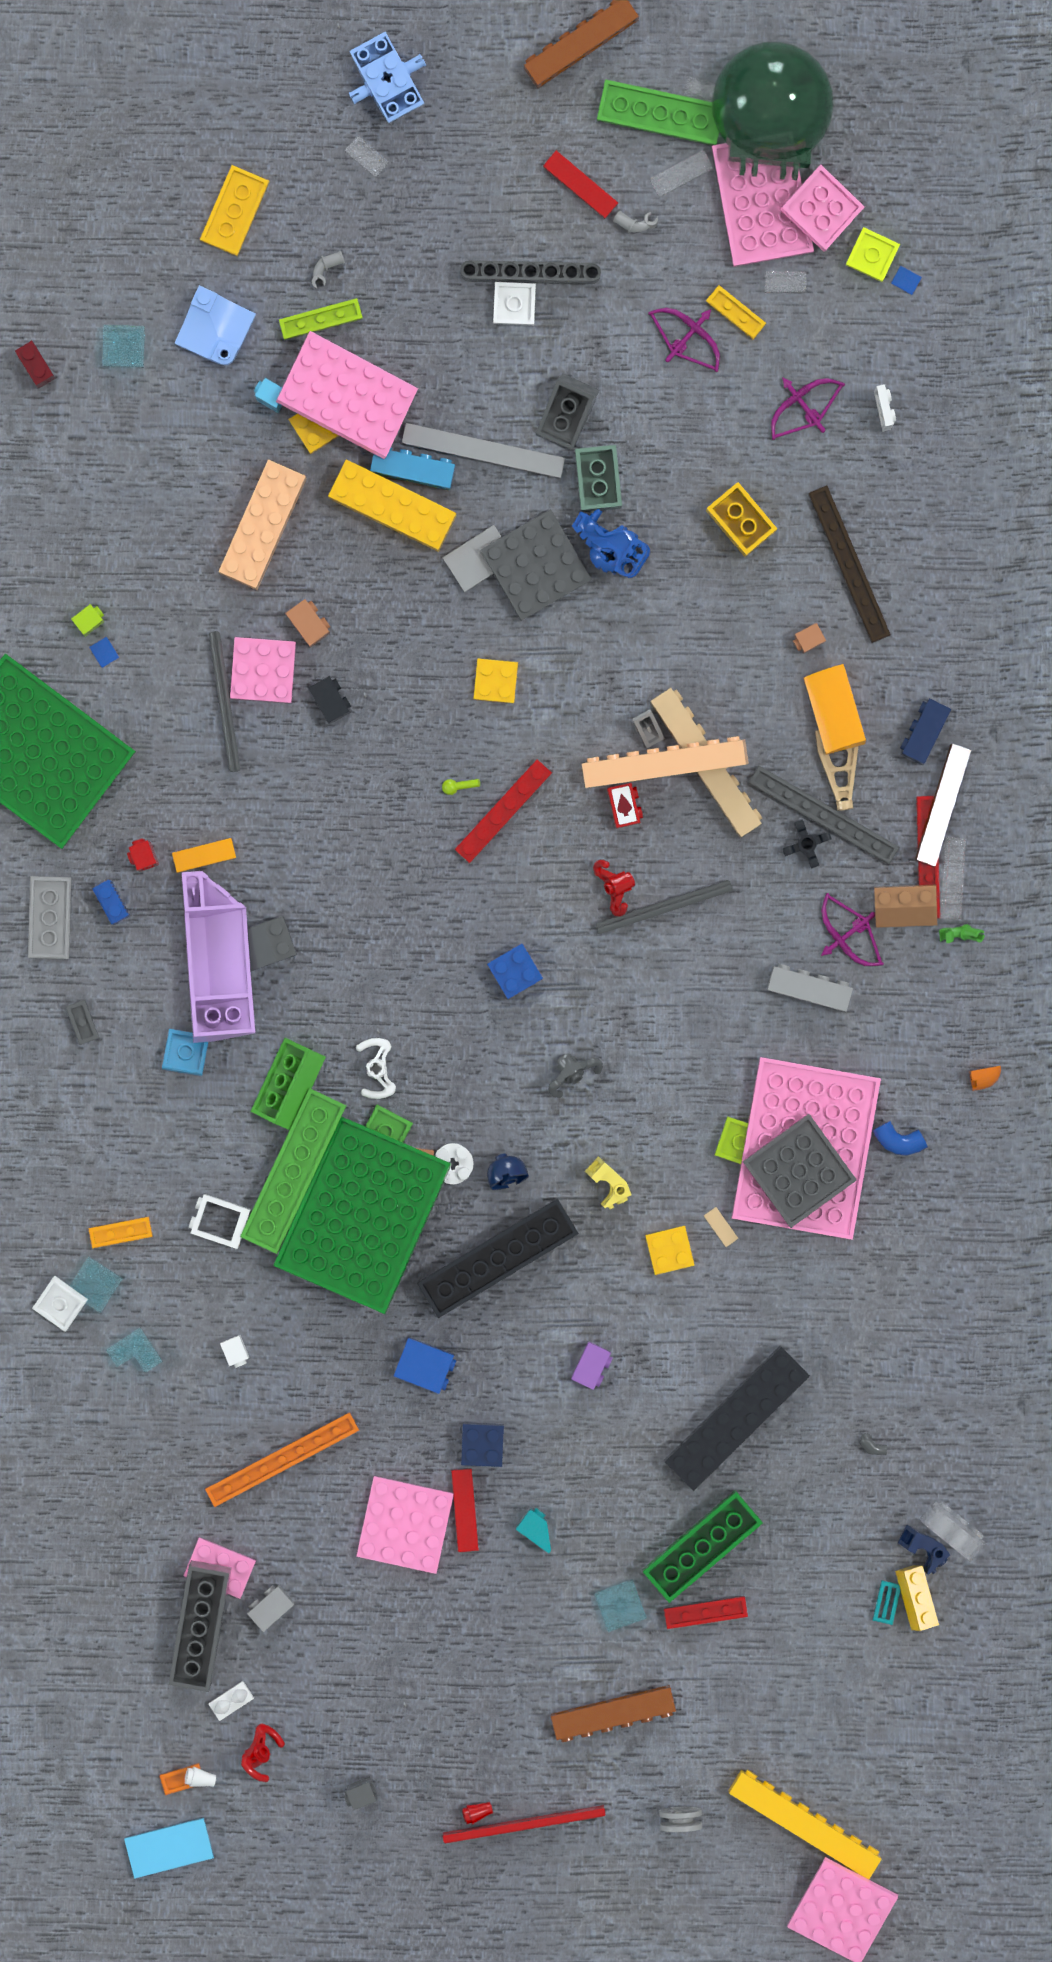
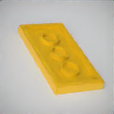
M231 165L200 241L238 257L268 187L269 180Z

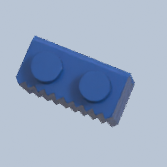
M107 880L92 889L111 925H115L130 917V913H128L126 906H124L123 899H120L119 892L114 888L113 881Z

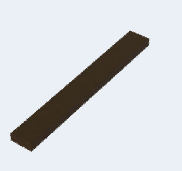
M826 485L808 493L871 643L891 636L828 486Z

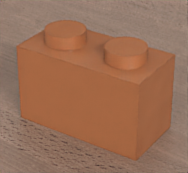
M304 599L285 614L311 648L330 634L328 630L330 625L324 617L320 619L317 616L316 612L318 609L312 601L308 603Z

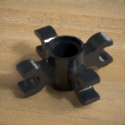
M803 819L795 822L800 838L796 844L782 849L784 855L788 856L801 851L807 855L811 869L819 866V862L814 850L818 844L832 839L830 833L826 832L813 837L807 833ZM805 838L810 839L813 843L812 848L809 850L804 849L801 845L802 840Z

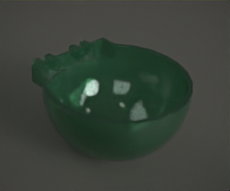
M779 41L761 42L751 45L734 55L722 68L715 82L712 96V113L715 124L729 146L728 161L740 162L739 175L742 176L746 172L745 164L752 163L751 174L753 177H757L758 164L780 166V179H785L786 166L793 167L791 177L792 180H797L799 168H809L811 164V151L825 136L830 126L834 109L833 89L828 75L821 64L807 51L795 45Z

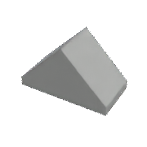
M651 709L632 719L646 748L665 739Z

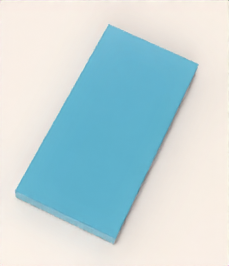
M204 1817L124 1838L134 1879L214 1858Z

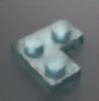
M141 1327L106 1350L117 1367L134 1356L145 1373L163 1362Z

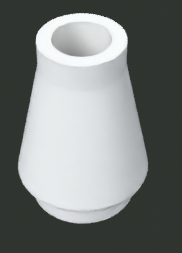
M194 1766L193 1768H187L185 1784H188L189 1787H214L216 1781L215 1774L208 1773Z

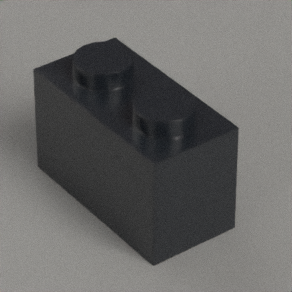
M330 676L309 687L328 724L349 714L348 708L351 707L346 696L342 698L338 691L341 687L336 678L332 680Z

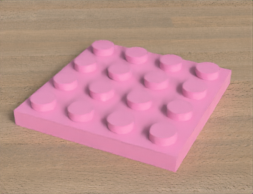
M374 1476L356 1557L436 1574L453 1493Z
M825 1857L788 1922L787 1927L853 1962H862L898 1899V1894Z

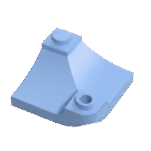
M199 285L175 345L219 365H229L235 360L256 313ZM227 351L228 356L225 358L221 357V352Z

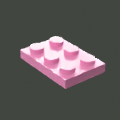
M199 1537L189 1564L193 1560L231 1567L227 1594L241 1599L256 1560ZM189 1564L184 1574L185 1577H187Z

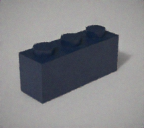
M930 698L927 702L923 701L918 710L921 713L918 721L914 719L909 728L912 731L909 739L905 737L900 746V749L903 750L901 755L924 765L951 709Z

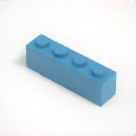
M391 447L385 459L375 454L373 455L370 471L380 476L450 490L455 464H452V460L440 458V461L433 460L432 456L427 454H420V457L414 456L408 450L392 451Z

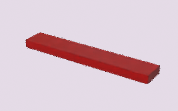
M934 796L916 797L917 847H919ZM938 856L935 866L918 861V885L936 884L937 918H940Z

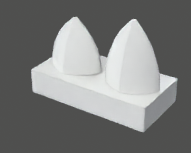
M244 1681L209 1702V1706L218 1720L221 1721L253 1700L254 1697Z

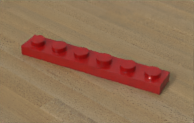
M537 759L455 850L466 861L471 863L552 772Z

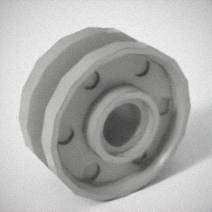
M670 1807L659 1810L660 1817L669 1819V1821L660 1823V1830L689 1832L703 1828L701 1821L693 1820V1818L702 1815L701 1808Z

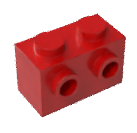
M143 838L132 842L133 846L128 847L130 850L127 853L128 859L132 865L136 866L137 871L142 872L159 865L150 841H145Z

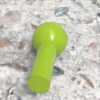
M447 779L442 784V790L446 795H454L457 790L480 787V780L473 779L456 782L453 779Z

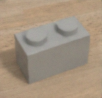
M280 1585L276 1587L270 1586L264 1592L265 1597L262 1600L256 1599L248 1606L250 1610L247 1614L263 1632L295 1604Z

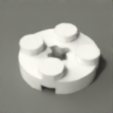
M446 1144L437 1150L435 1157L450 1162L451 1158H455V1161L459 1162L455 1170H451L450 1167L444 1181L447 1184L463 1182L473 1170L472 1155L460 1144Z

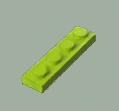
M356 298L279 319L284 340L306 335L310 331L317 332L361 320L363 317L358 299Z

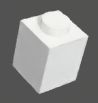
M241 1335L220 1343L229 1366L234 1365L237 1368L246 1364V1359L249 1358Z

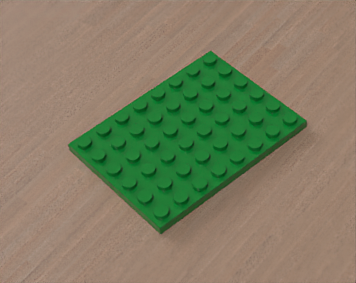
M5 653L0 659V803L63 849L136 751Z
M341 1117L273 1266L386 1315L452 1164Z

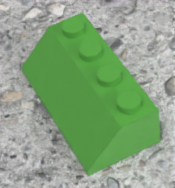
M284 1038L250 1112L290 1130L309 1088L311 1089L314 1085L326 1056Z

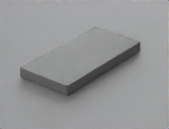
M30 876L28 958L69 959L71 877Z

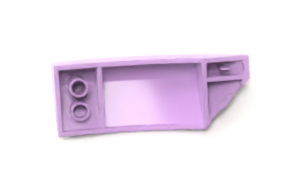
M203 871L182 872L193 1043L212 1042L254 1034L255 1022L246 907L231 897V894L220 885L208 878V875Z

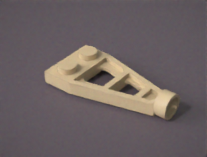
M819 730L815 731L817 752L836 799L837 811L853 809L852 793L858 746L846 749L848 758L845 766L835 767L831 762L829 754H825ZM846 771L848 773V784L846 787H838L836 785L835 772ZM842 798L848 799L847 801H840Z

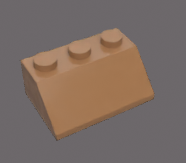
M936 884L874 887L876 928L938 925Z

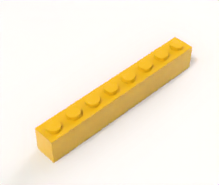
M740 1770L728 1790L729 1794L856 1873L870 1879L882 1860L881 1856L878 1855L879 1851L870 1845L867 1848L861 1844L862 1840L854 1835L849 1837L844 1834L845 1830L837 1824L831 1826L826 1822L827 1818L821 1814L816 1813L814 1815L810 1813L808 1806L801 1802L799 1804L791 1801L792 1797L783 1791L781 1794L774 1790L775 1786L767 1781L760 1782L756 1779L758 1776L750 1770L746 1772Z

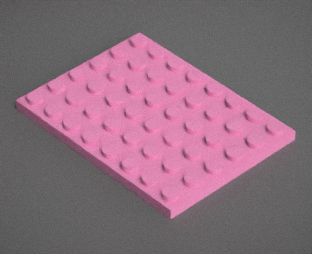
M760 1057L742 1161L804 1116L810 1114L857 1181L790 1228L747 1167L741 1162L732 1219L853 1240L881 1078Z

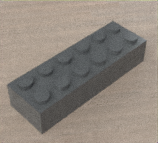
M191 1560L188 1567L168 1685L209 1692L214 1673L231 1567Z

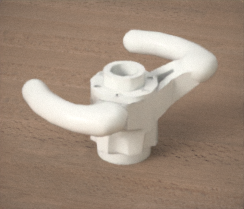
M371 1038L358 1044L356 1050L361 1052L371 1046L380 1047L375 1059L367 1063L366 1070L368 1076L377 1079L385 1089L383 1091L363 1089L361 1094L371 1099L386 1098L393 1095L396 1089L395 1084L388 1079L386 1055L391 1050V1044L386 1039Z

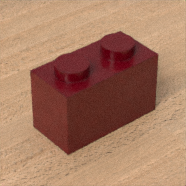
M32 340L15 350L38 389L56 379Z

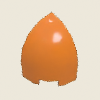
M1001 1065L969 1071L972 1091L993 1086L1001 1074Z

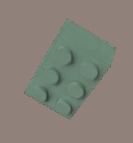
M616 445L575 449L581 511L593 512L597 509L600 511L622 509Z

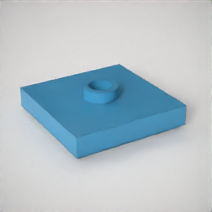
M169 1029L162 1070L202 1076L208 1042L193 1043L192 1032Z

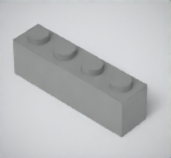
M778 964V967L773 966L767 987L768 991L847 1012L853 988L849 987V983L840 980L837 981V984L829 982L830 978L818 975L817 978L809 976L810 972L798 969V972L790 971V966Z

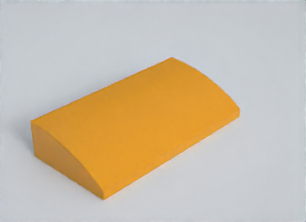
M844 664L804 677L825 754L864 745L866 738Z

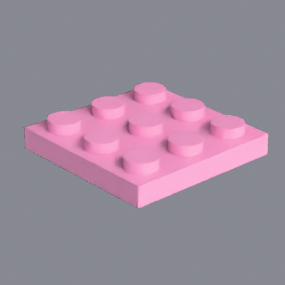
M819 165L780 210L824 252L862 211L864 206L822 165Z
M235 637L230 699L292 703L296 642Z

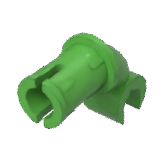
M968 924L939 930L940 942L946 939V943L953 942L954 938L970 939L980 943L985 937L983 930L972 928Z

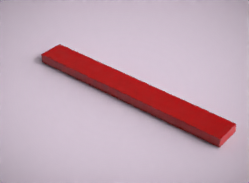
M604 1805L443 1832V1842L451 1843L605 1816Z

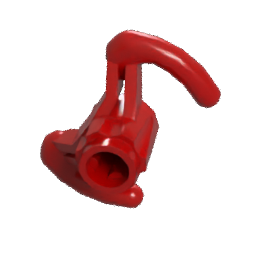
M599 859L594 863V874L605 882L604 889L611 896L610 910L612 914L617 917L623 916L627 912L628 905L627 903H621L624 893L632 890V887L635 886L634 878L630 872L625 873L623 871L614 874L605 870L609 868L610 863L604 859Z
M263 1723L256 1727L253 1743L242 1755L241 1765L252 1778L261 1782H268V1775L261 1774L255 1770V1768L270 1759V1751L265 1745V1733L274 1739L278 1747H284L285 1743L276 1730Z

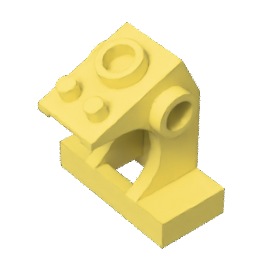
M599 1156L585 1170L596 1183L600 1180L609 1183V1194L600 1203L604 1208L612 1209L614 1208L613 1204L624 1203L628 1200L627 1197L631 1196L627 1182Z

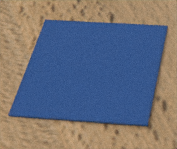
M900 266L891 284L912 295L922 277Z
M107 637L89 647L102 668L119 658Z

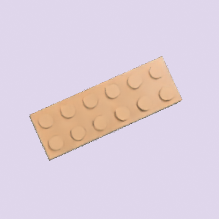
M271 460L267 461L219 569L221 575L258 590L307 478L305 475Z

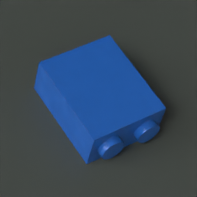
M408 1337L394 1377L440 1394V1391H445L449 1379L446 1378L448 1370L453 1371L457 1360L453 1359L454 1354Z

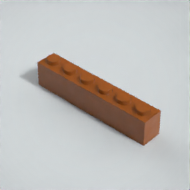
M613 0L609 4V8L598 10L593 14L594 18L588 22L586 20L580 22L576 26L577 29L575 31L564 33L559 37L560 41L554 45L552 43L546 45L542 49L543 52L538 56L534 54L526 59L524 70L537 89L638 22L639 16L628 0Z
M670 1685L552 1713L551 1719L556 1740L568 1742L573 1740V1736L577 1735L588 1737L593 1735L594 1731L601 1730V1733L612 1731L613 1727L618 1725L624 1728L632 1726L635 1721L641 1720V1723L652 1721V1717L659 1715L661 1718L670 1717L673 1715L672 1712H676Z

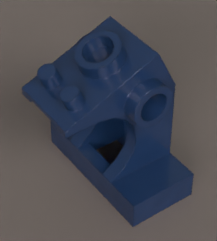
M906 1525L898 1541L901 1546L914 1554L917 1549L926 1550L927 1560L923 1569L928 1575L930 1573L935 1574L937 1572L936 1568L943 1566L950 1556L942 1543L909 1525Z

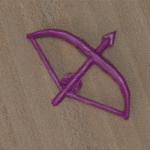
M661 308L648 312V315H651L671 351L665 359L666 362H670L676 355L718 372L720 353L717 344L709 333L701 327V324L706 319L709 320L711 309L701 313L702 317L697 322L676 309ZM661 312L673 314L682 319V322H685L691 329L682 340L676 339L671 345L654 314ZM694 333L699 334L712 347L716 357L715 367L682 355L687 349L686 342Z
M782 377L784 388H788L792 396L786 399L775 411L771 421L772 440L815 425L824 433L825 428L820 421L841 388L845 386V383L829 378L817 379L804 385L796 392L791 385L792 382ZM833 383L839 385L821 415L816 409H809L802 399V396L820 384ZM798 401L806 412L805 419L809 424L775 435V425L779 416L786 408H789V406Z
M826 893L821 909L822 919L828 933H830V936L832 935L835 942L829 947L825 946L821 956L832 954V950L840 946L843 952L858 964L863 966L884 965L869 925V921L875 917V912H872L865 918L830 896L829 893ZM828 899L859 917L852 922L853 928L843 936H840L835 927H832L827 917L826 905ZM865 929H868L878 962H867L860 959L848 947L845 940L855 932L862 933Z

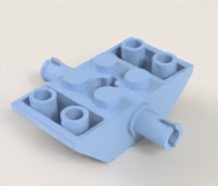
M386 32L350 50V54L364 80L363 86L349 92V96L354 104L368 96L373 97L388 123L424 104L410 78V73L426 66L421 54L405 63L402 62ZM385 76L391 77L390 83L383 81Z

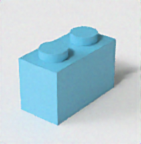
M265 378L263 382L259 381L254 389L256 400L279 413L283 405L277 403L276 400L282 387Z

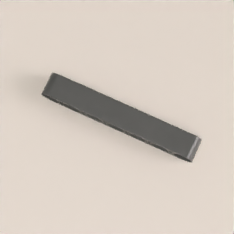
M468 260L460 268L461 277L468 282L595 284L601 277V269L596 263ZM466 267H473L475 273L471 276L464 273ZM487 267H493L496 273L493 276H487L484 270ZM512 267L516 270V274L509 277L505 274V270ZM528 268H534L537 273L533 277H528L525 271ZM553 268L557 274L554 277H548L545 272L547 269ZM568 269H575L577 275L574 278H569L566 275ZM589 269H594L598 275L595 278H589L586 272Z

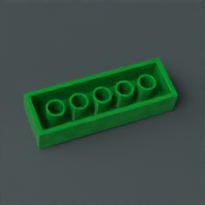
M734 1490L645 1566L642 1571L670 1603L762 1525L763 1522L740 1494Z

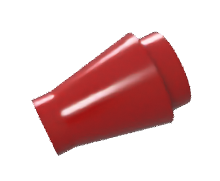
M490 1802L466 1805V1808L462 1809L465 1823L473 1825L486 1816L493 1814V1809Z

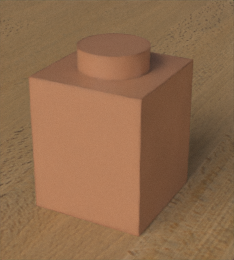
M817 623L794 635L795 640H793L798 651L802 650L803 654L826 642Z

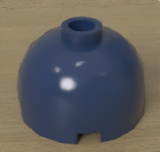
M506 1153L496 1156V1160L490 1164L487 1171L488 1183L492 1190L509 1188V1184L516 1182V1185L520 1184L529 1177L524 1162L518 1157L507 1156Z

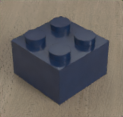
M463 1422L461 1465L502 1467L504 1424Z

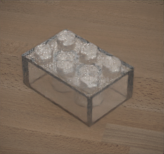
M934 1500L921 1516V1522L971 1562L986 1544L983 1540L984 1535L975 1527L968 1528V1522L959 1514L952 1515V1509L942 1500L940 1503Z

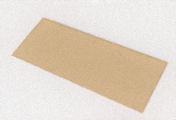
M717 1207L704 1215L725 1247L738 1239Z

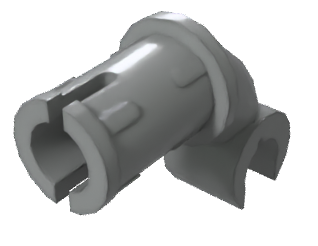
M619 211L613 222L626 229L627 233L630 234L655 228L658 224V216L655 221H648L651 216V212L645 215L643 221L638 222L637 219L633 220L622 213V211Z
M341 251L325 257L321 255V258L315 265L311 285L315 289H317L315 284L317 279H320L323 286H325L324 271L345 263Z

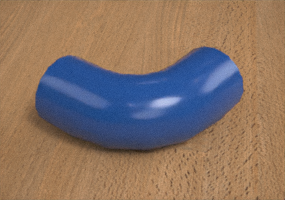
M891 1121L872 1130L880 1144L895 1155L908 1156L928 1148L919 1130L908 1135H900L894 1129Z

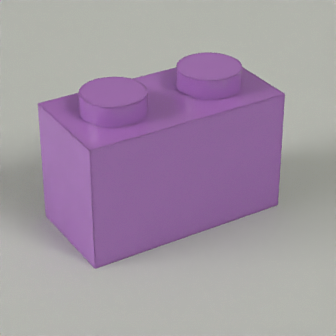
M588 1341L571 1379L593 1390L595 1386L599 1387L604 1378L601 1373L604 1367L608 1369L613 1357H610L611 1351Z

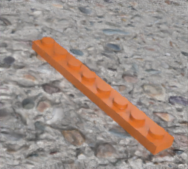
M349 1412L205 1488L213 1506L216 1507L358 1432L359 1428Z

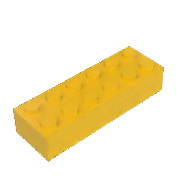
M347 459L328 495L329 499L437 552L440 551L457 516L455 512Z

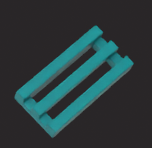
M881 1580L872 1618L873 1621L893 1625L900 1595L899 1584ZM888 1586L882 1616L879 1618L878 1614L884 1587ZM893 1587L896 1588V1591L894 1595L890 1617L888 1620L885 1618Z

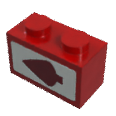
M632 783L607 788L616 829L640 824L643 813L641 806L637 807L635 799L639 798L637 787H632Z

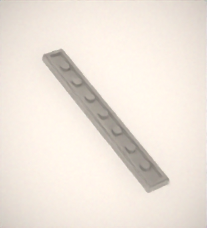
M408 423L405 425L402 444L560 479L565 462L563 457Z

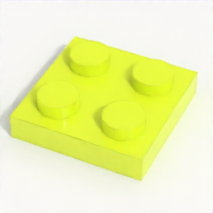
M863 227L846 266L883 282L900 244Z

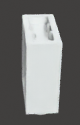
M204 1194L203 1198L199 1197L195 1207L199 1209L197 1216H192L189 1228L192 1229L191 1234L238 1249L242 1239L240 1236L248 1221L251 1209ZM207 1201L241 1212L231 1241L198 1230Z

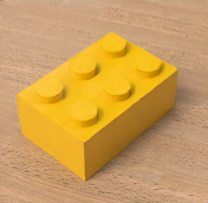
M739 482L706 509V512L744 557L749 555L777 531V527Z

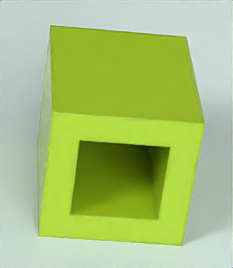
M89 604L71 620L86 637L104 623L102 619L104 614L98 606L93 608Z

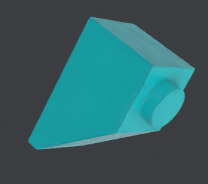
M530 1508L517 1525L516 1530L549 1554L551 1552L547 1520L544 1518L546 1515L538 1508H535V1510Z

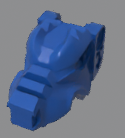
M599 509L595 510L591 515L581 511L572 527L576 533H581L580 537L582 540H586L585 544L591 548L589 555L594 566L599 570L602 568L606 573L611 571L614 575L618 572L627 578L636 577L650 555L649 546L639 540L636 533L629 531L623 525L610 532L597 523L602 513ZM637 547L643 550L642 554L636 551ZM604 552L608 554H613L615 560L609 561V558L606 554H604ZM633 556L635 559H638V562L629 558ZM628 563H632V571L630 573H625V565Z

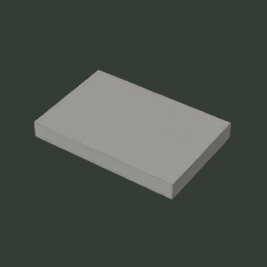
M494 525L443 557L444 562L464 592H467L493 575L480 550L502 538Z

